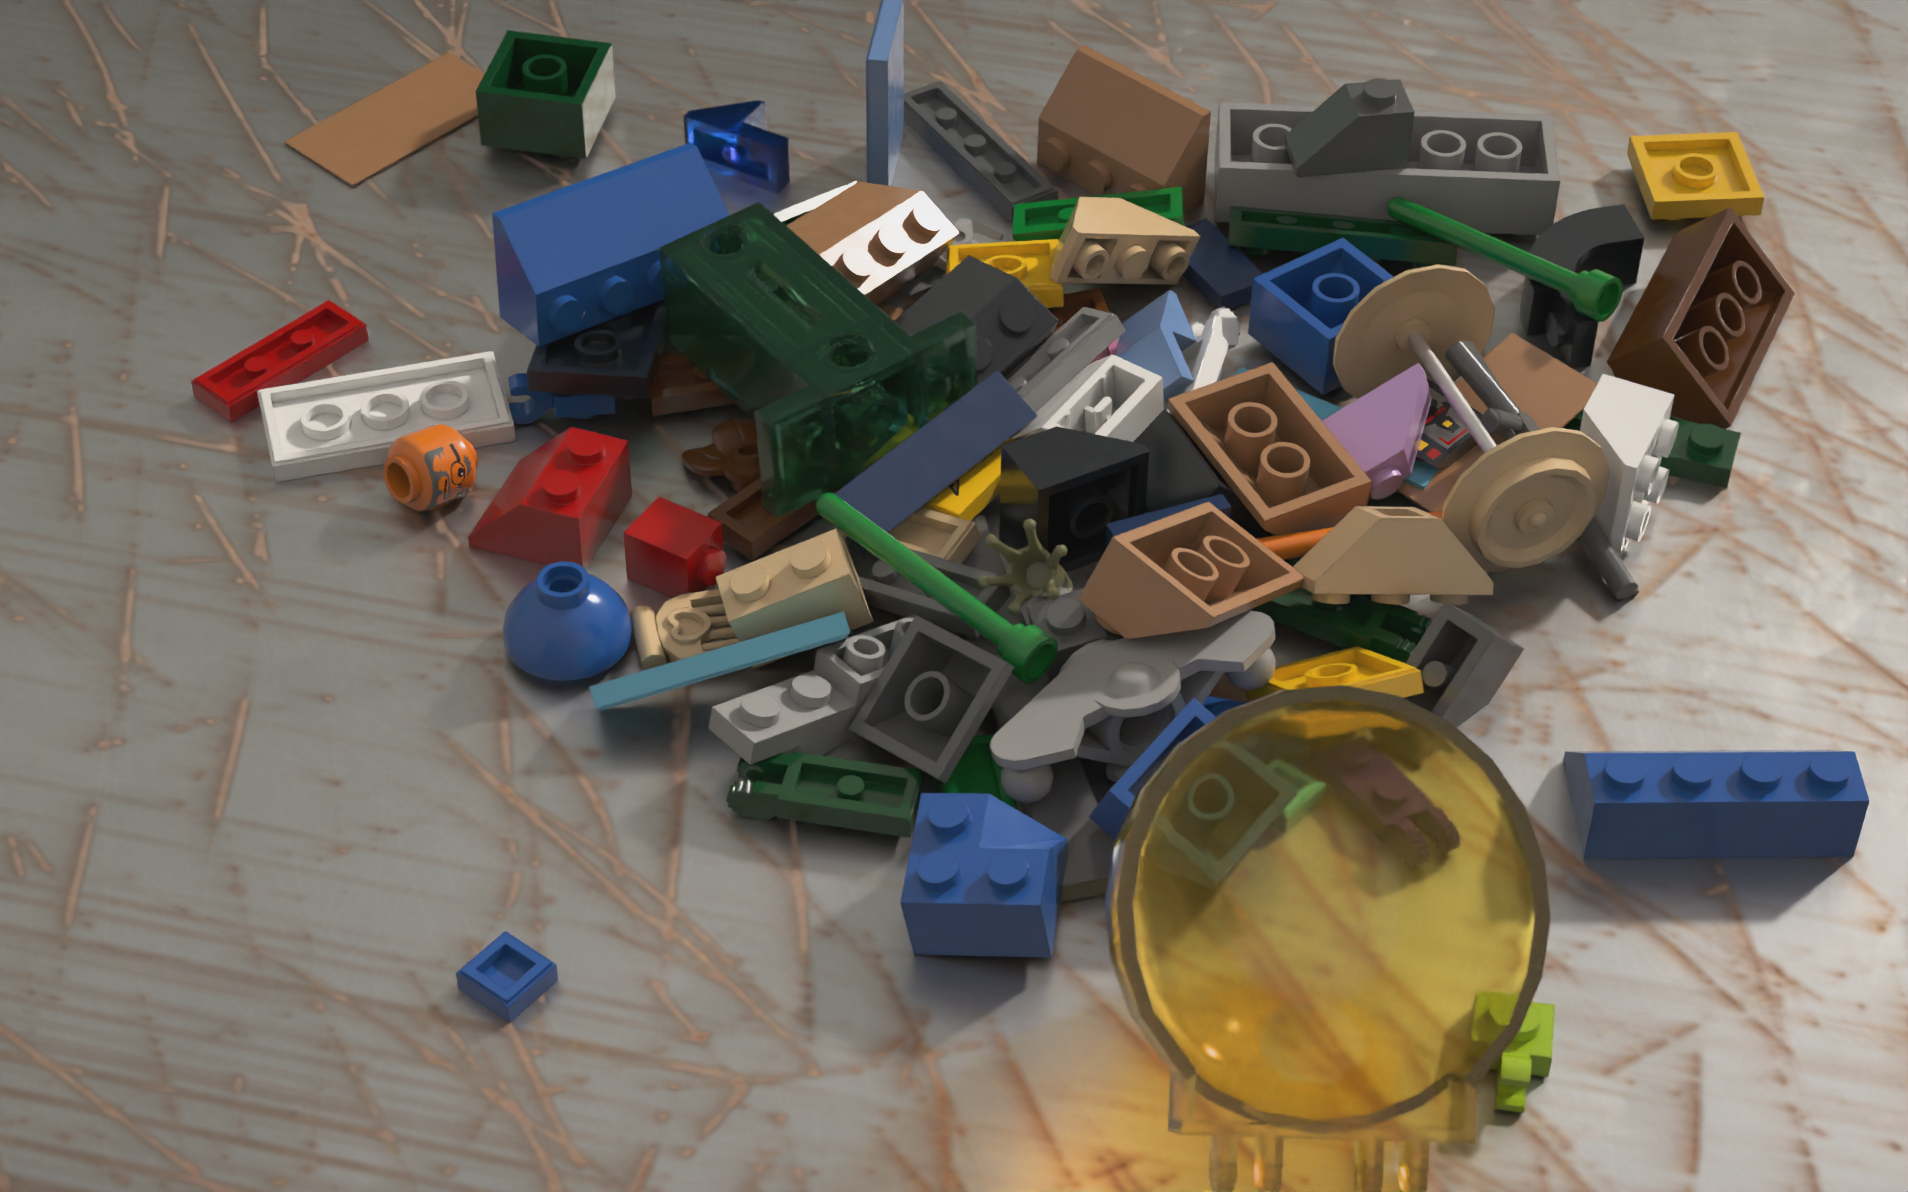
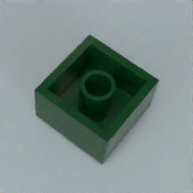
M508 30L475 91L481 145L503 148L512 152L528 151L556 155L560 158L587 159L616 98L612 43Z

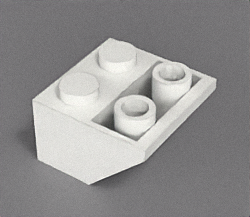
M1109 355L1088 364L1035 412L1037 414L1036 419L1012 439L1019 440L1057 426L1134 442L1164 410L1163 377L1118 356Z
M1602 374L1583 410L1580 431L1602 447L1610 469L1606 497L1594 515V519L1621 558L1629 540L1640 541L1644 534L1651 511V506L1647 505L1648 502L1658 504L1661 500L1669 475V469L1660 467L1661 458H1668L1676 439L1679 422L1669 420L1674 394Z

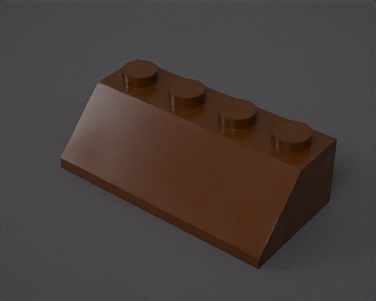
M1731 207L1674 234L1606 363L1610 366L1616 378L1674 394L1671 416L1699 424H1712L1722 429L1729 428L1736 418L1795 293Z

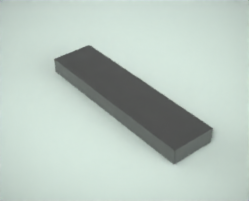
M941 81L904 93V121L1010 223H1013L1014 204L1058 200V190Z

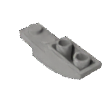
M915 614L819 648L817 650L814 670L713 706L708 728L750 765L780 753L792 754V751L824 755L858 736L849 730V727L913 621Z

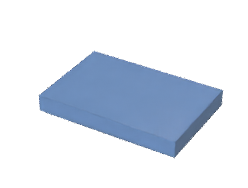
M881 0L866 57L867 183L892 186L904 136V0Z

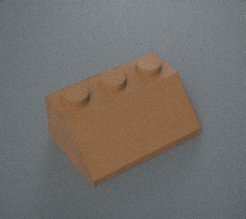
M1083 45L1074 53L1038 118L1037 163L1096 196L1182 187L1185 216L1204 203L1211 111Z
M857 182L755 244L747 254L804 318L819 331H827L846 326L927 273L960 233L921 190Z
M1273 362L1168 399V410L1264 530L1274 535H1283L1335 527L1355 506H1367L1372 481Z
M1206 502L1112 537L1077 600L1095 613L1097 622L1106 630L1122 635L1126 639L1209 628L1300 588L1304 577L1214 505Z

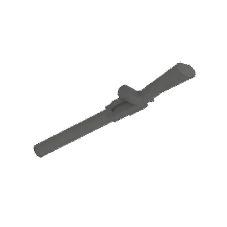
M1459 341L1448 349L1445 357L1488 408L1481 418V423L1487 432L1510 439L1521 433L1540 430L1533 418L1522 412L1501 387L1473 341ZM1593 517L1582 535L1577 539L1616 599L1622 600L1631 595L1636 596L1639 593L1638 584Z

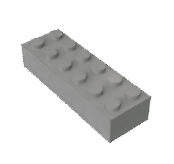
M1219 102L1215 148V222L1229 223L1231 206L1396 220L1387 213V203L1393 197H1403L1483 233L1512 234L1521 237L1541 235L1554 223L1560 187V174L1552 115L1414 110L1407 168L1297 177L1284 145L1285 135L1318 106Z

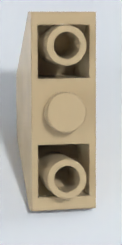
M1079 197L1057 244L1049 277L1056 283L1178 284L1182 274L1188 268L1190 257L1201 236L1190 228L1121 198Z
M1355 506L1293 566L1295 570L1303 575L1304 580L1301 587L1312 593L1311 599L1327 604L1350 603L1351 594H1371L1372 601L1384 604H1408L1410 595H1430V600L1436 603L1444 604V602H1447L1451 605L1468 604L1469 595H1493L1494 582L1442 519L1415 507Z

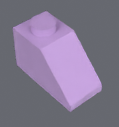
M1419 363L1322 420L1372 481L1368 501L1388 497L1402 485L1404 479L1412 475L1416 454L1432 400L1425 371Z

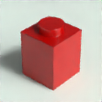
M660 496L623 532L627 579L670 598L681 594L704 591L708 586L715 585L717 583L716 576L723 574L725 570L727 556L723 551L722 522Z

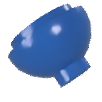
M556 562L544 567L539 572L537 578L524 586L508 606L504 617L503 640L509 658L525 672L544 679L560 681L578 680L601 673L616 664L623 657L632 639L631 617L626 603L620 594L605 581L588 574L581 565L573 562Z

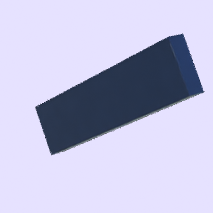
M997 370L846 484L835 495L890 534L996 452L1002 445H1005L1036 419L1037 414ZM850 538L863 554L868 551L855 540Z

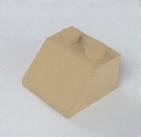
M838 528L716 576L728 622L739 642L843 611L845 612L850 631L873 622L845 535ZM781 658L764 662L758 665H754L752 667L753 669H756L771 662H774L776 660H779Z

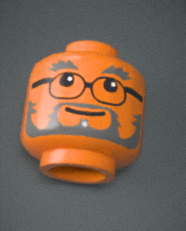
M445 424L432 425L401 436L390 446L387 460L384 463L383 477L386 487L396 501L405 504L407 507L417 512L433 511L465 498L472 491L478 466L477 453L467 439L457 430Z

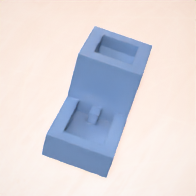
M1169 290L1124 321L1123 326L1126 331L1120 335L1115 356L1163 377L1164 401L1194 382L1182 351L1197 342L1176 293Z

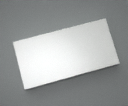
M493 351L257 391L275 483L384 464L387 460L389 448L396 439L432 425L445 424L457 430L474 448L516 441L514 422Z

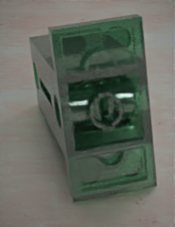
M760 202L659 247L669 341L756 423L763 505L776 518L817 499L824 493H829L849 483L978 385L976 323L961 311L913 335L908 334Z

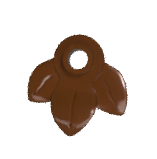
M744 418L730 419L715 427L712 432L714 443L705 447L688 449L681 454L682 463L692 472L700 476L724 475L731 480L732 488L740 492L800 451L803 442L801 436L795 430L789 429L768 433L764 426L755 420Z

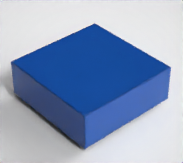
M504 931L456 972L457 985L460 991L508 1023H511L559 981L557 964L507 931Z

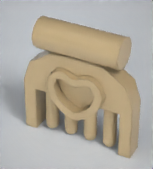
M719 589L681 594L666 600L656 616L653 608L643 605L635 607L630 612L632 630L643 670L664 665L667 661L671 663L739 642L737 638L710 642L736 637L731 627L712 630V628L730 626L727 615L709 617L726 614Z

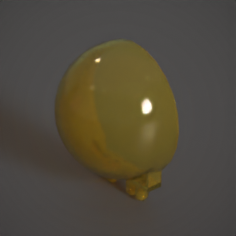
M1345 685L1291 689L1272 693L1222 712L1174 746L1138 790L1113 845L1104 899L1109 959L1129 1014L1161 1061L1170 1070L1168 1131L1180 1135L1210 1136L1209 1180L1213 1192H1232L1234 1190L1237 1180L1238 1137H1255L1254 1182L1258 1192L1280 1191L1283 1176L1284 1138L1355 1140L1354 1184L1355 1191L1381 1192L1383 1184L1384 1141H1400V1169L1398 1174L1400 1192H1426V1189H1428L1429 1142L1475 1144L1477 1084L1484 1078L1521 1029L1542 979L1551 921L1546 867L1543 855L1525 806L1493 759L1451 722L1397 695Z

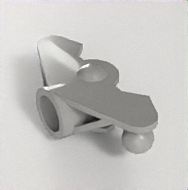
M1249 610L1209 628L1133 639H1100L1087 643L1074 652L1062 666L1059 675L998 730L991 739L990 749L992 758L997 765L1002 767L1001 784L1007 796L1025 804L1040 801L1050 792L1053 784L1054 771L1050 764L1073 759L1076 756L1107 762V778L1116 783L1193 697L1200 704L1204 703L1224 673H1226L1230 682L1236 687L1246 690L1263 687L1273 677L1276 665L1275 656L1270 649V646L1276 639L1274 621L1270 616L1262 612Z

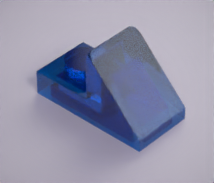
M755 100L690 110L684 115L685 144L692 143L697 146L708 169L779 194L790 184L789 138L767 131L766 103L764 101Z

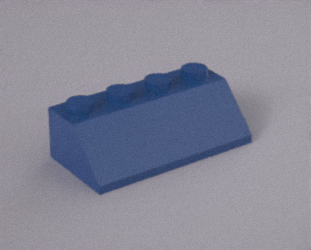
M692 143L676 147L492 213L500 318L539 347L734 272L733 220L697 146Z
M1565 751L1563 758L1583 859L1854 857L1869 805L1868 794L1855 751Z

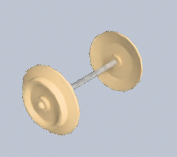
M1436 264L1407 270L1376 286L1349 312L1335 338L1332 365L1340 384L1346 392L1359 399L1419 363L1425 371L1426 378L1437 384L1483 452V455L1459 476L1443 503L1442 521L1484 571L1503 572L1540 564L1563 552L1580 537L1604 501L1610 476V469L1604 451L1598 443L1583 432L1556 427L1521 433L1496 445L1454 382L1461 375L1445 357L1448 349L1459 341H1473L1481 354L1491 336L1495 312L1487 286L1463 268Z

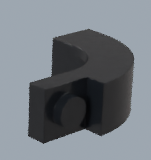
M1621 204L1585 210L1557 221L1536 239L1530 253L1578 274L1582 271L1590 272L1598 269L1619 278L1622 285L1634 284L1637 281L1645 238L1625 205ZM1525 277L1520 318L1526 335L1546 333L1549 344L1552 347H1557L1566 365L1571 368L1591 366L1599 322L1578 313L1574 304L1569 301L1568 295Z

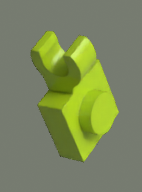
M1483 995L1479 1017L1476 1067L1497 1070L1495 1109L1524 1113L1526 1089L1529 1088L1531 1075L1549 1077L1553 1053L1555 1005Z

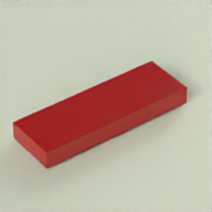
M328 300L191 381L193 395L200 402L230 423H233L260 406L258 390L297 384L369 341L367 324Z

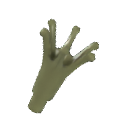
M1026 519L1024 521L1023 527L1028 539V546L1019 550L1006 546L993 534H989L985 538V543L989 547L1000 552L1008 560V566L1005 575L981 576L977 580V584L980 589H985L989 586H1006L1019 594L1008 605L1009 613L1012 615L1019 614L1024 603L1032 598H1051L1054 600L1059 595L1072 592L1073 590L1072 580L1064 568L1059 565V560L1061 557L1066 556L1068 549L1065 545H1058L1052 554L1044 549L1037 538L1035 529L1037 524L1033 519Z

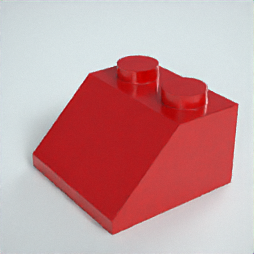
M570 427L519 460L468 536L469 546L547 566L556 562H573L587 570L632 497L628 440Z

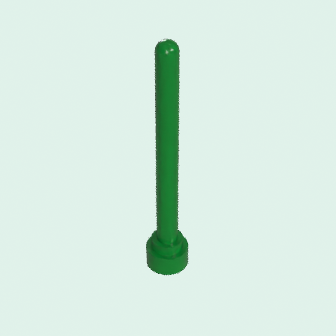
M1393 197L1387 203L1386 209L1390 217L1568 295L1569 301L1574 304L1576 311L1598 322L1607 320L1619 305L1623 286L1621 280L1598 269L1590 272L1582 271L1579 274L1403 197Z
M824 493L818 497L816 510L822 517L997 646V654L1002 660L1014 666L1011 674L1023 683L1030 684L1037 681L1047 672L1058 651V643L1054 638L1036 625L1025 626L1021 623L1012 625L837 495Z

